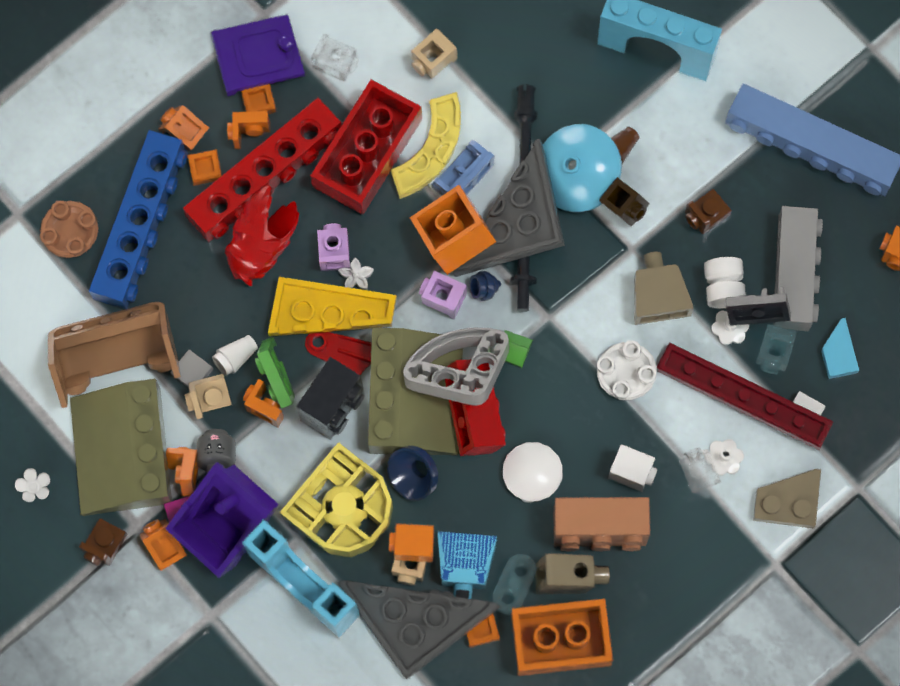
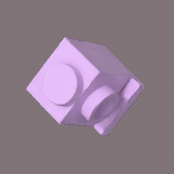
M331 223L324 225L323 230H317L321 271L338 270L341 268L351 269L347 228H341L340 224ZM328 242H338L335 247L328 246Z
M434 271L431 278L426 277L421 285L419 294L422 295V304L447 314L455 320L467 295V285ZM439 293H445L447 298L442 300L436 296Z

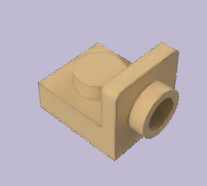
M224 374L189 382V393L185 394V400L189 412L195 411L197 419L203 418V412L232 405Z

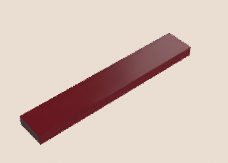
M670 342L657 365V372L817 450H820L833 425V421Z

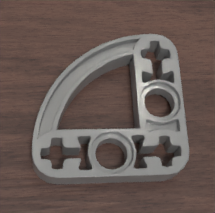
M465 328L442 334L420 347L408 360L403 370L405 385L412 391L469 405H480L488 399L510 349L508 335L501 330L492 328ZM496 344L493 354L491 353V346ZM477 347L467 371L431 363L438 357L453 350ZM483 363L493 365V368L489 371H481L477 367ZM442 379L454 381L448 387H442L438 384Z

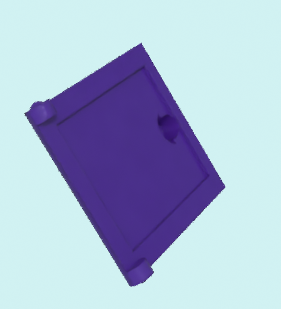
M288 14L213 30L210 33L228 96L235 95L237 91L305 76Z

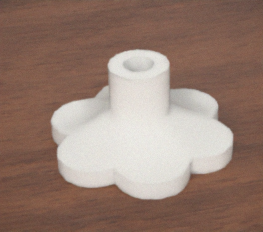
M727 311L718 312L716 322L713 323L711 328L712 333L719 336V341L723 345H729L732 342L742 343L745 339V332L749 329V324L730 326Z
M731 439L723 442L714 441L710 445V452L706 455L705 461L709 466L713 467V472L716 475L735 474L739 471V463L742 462L744 454L742 450L737 448L735 441Z

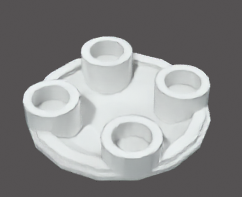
M630 340L611 346L602 354L597 362V377L601 387L610 396L619 400H633L642 397L652 388L656 380L657 366L653 356L636 341Z
M527 442L516 446L507 455L503 464V479L507 489L526 503L540 501L550 497L558 489L562 481V464L558 455L550 447L539 442Z

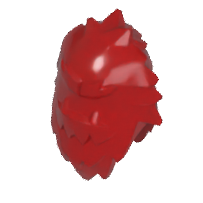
M269 186L256 191L246 202L233 226L232 241L225 248L228 265L234 279H241L249 286H252L253 279L263 278L275 265L277 258L290 244V238L299 220V212L297 211L295 201L287 206L282 205L268 219V211L272 202V196H269L271 190Z

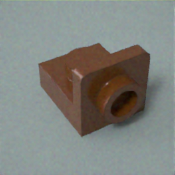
M712 189L696 202L690 201L687 204L685 218L693 229L696 230L698 228L704 235L731 215L732 210L718 193Z
M99 518L85 543L81 542L79 548L85 553L83 558L97 566L101 562L110 566L128 534Z

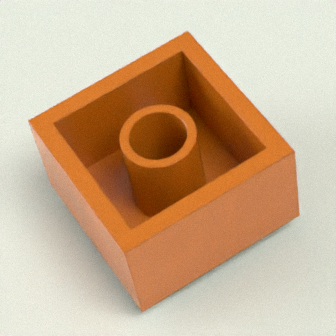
M457 185L410 217L431 255L447 275L497 242L460 185Z

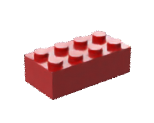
M371 79L311 173L310 177L313 188L364 215L422 121V106Z

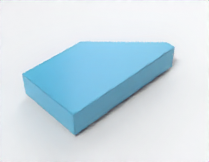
M843 318L839 321L821 350L828 379L859 372L846 318Z

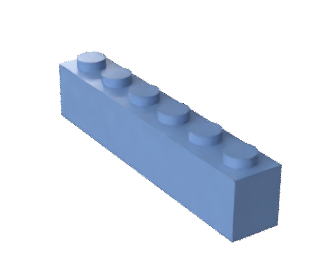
M744 83L740 87L727 114L725 123L732 130L741 134L746 132L756 137L764 145H774L781 148L786 155L792 158L800 157L807 160L811 166L818 170L833 172L844 182L857 183L863 186L865 191L873 195L886 196L900 168L899 154Z

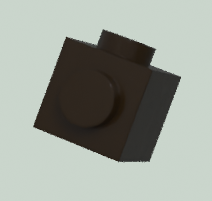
M618 177L599 200L631 227L635 222L644 217L650 204Z

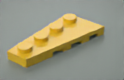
M279 277L268 335L280 336L392 327L397 297L393 294Z

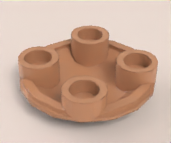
M57 201L42 220L40 239L50 252L59 257L72 258L80 256L88 251L97 239L99 229L97 217L89 207L81 202Z

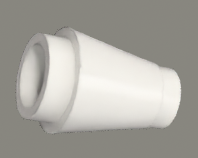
M246 335L244 338H240L217 349V354L212 356V359L219 371L225 376L230 373L235 374L253 353L258 350V346L251 336Z

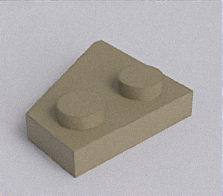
M814 469L758 488L756 491L753 521L814 529L816 527L821 469Z

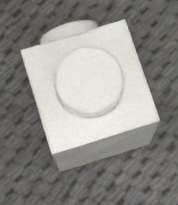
M621 444L608 478L642 492L645 484L652 485L658 470L652 467L655 458Z

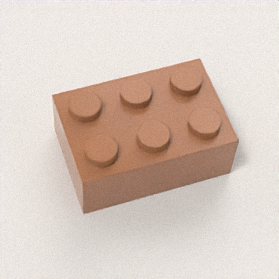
M555 498L554 546H561L562 551H578L579 546H591L593 551H608L610 546H622L624 551L641 550V546H646L650 536L649 498Z

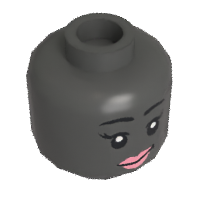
M210 429L198 438L196 444V463L200 469L208 473L217 462L225 469L235 465L236 441L232 436L228 435L227 431Z

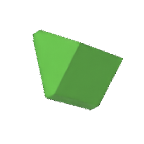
M504 330L508 335L510 348L505 362L523 368L533 340Z

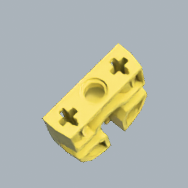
M338 442L280 511V515L308 538L315 541L326 552L332 555L351 558L369 551L379 539V536L388 529L393 504L383 477ZM367 472L377 481L364 494L363 491L355 486ZM328 479L336 486L326 493L322 504H320L313 497L323 488ZM356 499H363V510L356 508ZM332 502L333 510L327 514L328 505ZM367 517L379 525L371 537L358 528L361 526L363 519L366 520ZM325 522L327 524L330 523L336 529L326 542L316 535Z

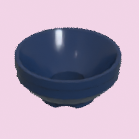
M407 446L391 454L387 464V473L392 486L401 496L408 500L420 501L428 497L435 490L438 484V470L434 460L425 450L416 446ZM417 460L422 461L426 465L427 475H423L418 471L416 467Z

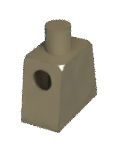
M661 252L645 254L646 269L637 270L634 277L635 325L691 317L693 303L678 265L664 266Z
M545 554L535 564L536 595L585 594L594 587V584H609L610 580L609 566H594V558L591 555Z

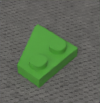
M274 337L262 341L255 362L261 375L266 374L270 385L267 387L272 400L278 401L282 409L293 404L295 395L282 361L279 362L273 349L274 346H277Z

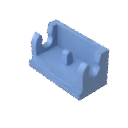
M471 140L457 159L439 178L435 179L431 187L440 195H444L457 185H460L464 192L468 194L494 166V155L476 141Z

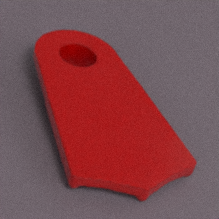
M331 332L309 333L306 337L305 347L309 354L327 362L329 357H332L359 375H362L371 365L372 342ZM321 338L324 340V344L321 347H315L313 341Z

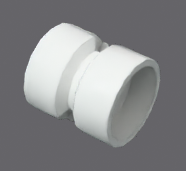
M720 257L704 263L705 278L707 283L710 284L706 288L707 305L709 307L726 308V297L746 295L745 284L740 282L744 274L743 260L736 257Z

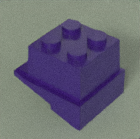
M217 462L190 498L184 502L167 525L166 530L220 578L236 567L246 552L242 542L263 520L268 523L279 504L236 465L225 469Z

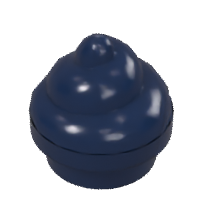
M479 271L476 275H472L469 282L472 297L481 301L492 299L501 286V282L487 271Z

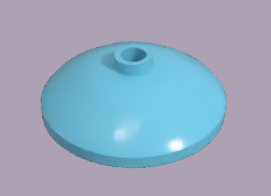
M574 124L557 130L543 144L556 207L568 212H586L602 205L599 201L617 177L620 179L622 172L621 156L610 136L594 126ZM572 160H576V167L570 170L568 167L569 163Z

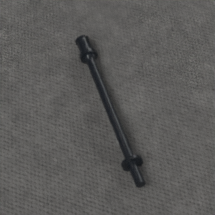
M524 85L517 87V110L514 111V119L520 124L519 165L531 151V124L537 120V111L534 110L535 87L532 85H526V90H524ZM530 256L518 259V275L510 277V283L517 285V311L519 312L529 311V286L537 283V278L529 275Z

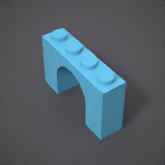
M607 0L600 16L597 44L625 53L631 37H645L657 40L668 45L680 55V73L707 81L716 57L722 28L639 0Z
M265 520L242 542L248 555L337 637L340 638L360 616L357 604L334 583L331 585L327 584L292 551L287 540Z

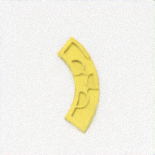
M457 92L429 100L432 118L426 143L410 160L391 169L400 199L412 195L431 183L450 161L456 149L461 128V111Z

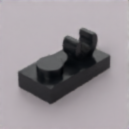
M779 287V293L774 295H768L767 288H763L762 296L741 295L726 297V310L730 326L791 321L790 306L784 288Z

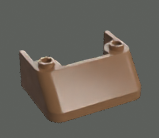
M152 302L60 326L48 334V367L61 408L68 407L67 394L79 395L85 392L86 387L91 383V378L148 363L149 368L157 370V372H166L172 369L174 378L181 377L167 312L162 302Z

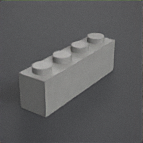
M782 206L778 217L775 294L779 293V287H783L785 294L787 293L791 321L773 322V329L809 331L812 323L818 320L819 305L814 304V293H819L820 276L815 275V265H820L821 247H816L817 237H821L823 225L822 219H818V209Z

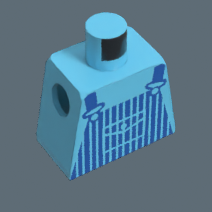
M438 531L442 586L454 587L453 595L455 597L472 599V589H485L496 549L497 536Z

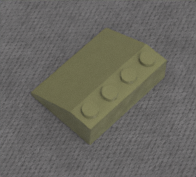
M372 328L368 432L370 454H392L402 447L416 446L425 450L429 455L460 456L449 400L412 391L406 387L404 382L403 370L411 356L424 344L442 334L404 328ZM463 348L448 352L431 363L447 367L455 360H463ZM444 379L439 381L438 384L440 386L446 387Z
M148 379L125 382L70 398L81 516L161 506L172 502L170 476L166 459L167 447L161 390L157 380Z

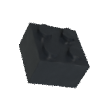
M329 357L296 406L300 421L330 440L335 433L339 435L347 425L348 419H346V416L351 409L356 410L365 397L362 394L364 389L361 375Z

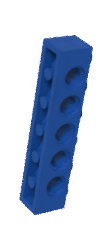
M151 130L148 131L89 289L93 300L122 309H127L129 303L135 301L139 288L136 285L140 275L145 274L148 266V258L146 257L149 248H154L158 239V231L156 230L159 221H164L168 212V204L166 202L169 194L173 195L177 188L178 178H176L179 167L183 168L187 161L188 152L181 139ZM157 164H167L166 169L163 171H154V167ZM154 189L158 191L152 198L144 197L148 190ZM137 217H148L147 221L144 224H134V221ZM127 244H138L137 248L134 251H124V248ZM124 269L128 271L123 279L114 278V274L118 270Z

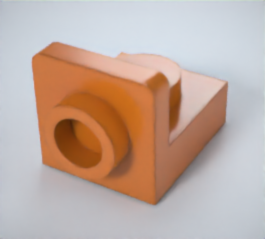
M183 105L175 109L170 107L160 119L163 124L159 130L162 133L167 132L174 138L181 139L188 151L194 148L209 129L207 125Z
M268 111L232 112V122L227 123L228 140H233L235 149H241V133H246L248 136H261L263 133H270Z
M258 379L255 386L251 384L244 394L243 400L246 401L244 403L246 411L279 428L284 419L283 412L279 409L281 406L267 397L261 400L266 391V385L264 381Z
M186 447L167 448L166 459L168 469L176 470L175 482L180 484L182 496H191L196 489L199 471L196 463L197 449Z
M159 519L148 523L143 527L144 532L139 534L160 571L187 556L180 542L166 530L168 525L166 519L161 522Z

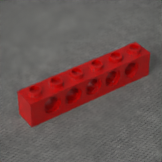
M317 98L184 206L183 210L186 218L208 242L214 238L219 239L228 231V226L238 219L246 202L256 191L269 186L271 187L269 196L274 193V188L282 182H289L296 175V170L304 164H311L318 157V152L330 145L342 126L341 121ZM309 131L317 133V136L313 139H305L303 137ZM291 149L295 151V154L289 158L281 156L284 150ZM263 168H271L273 170L268 176L258 174ZM241 186L250 187L249 192L244 195L237 194L236 190ZM224 204L228 206L223 213L213 212L217 205Z

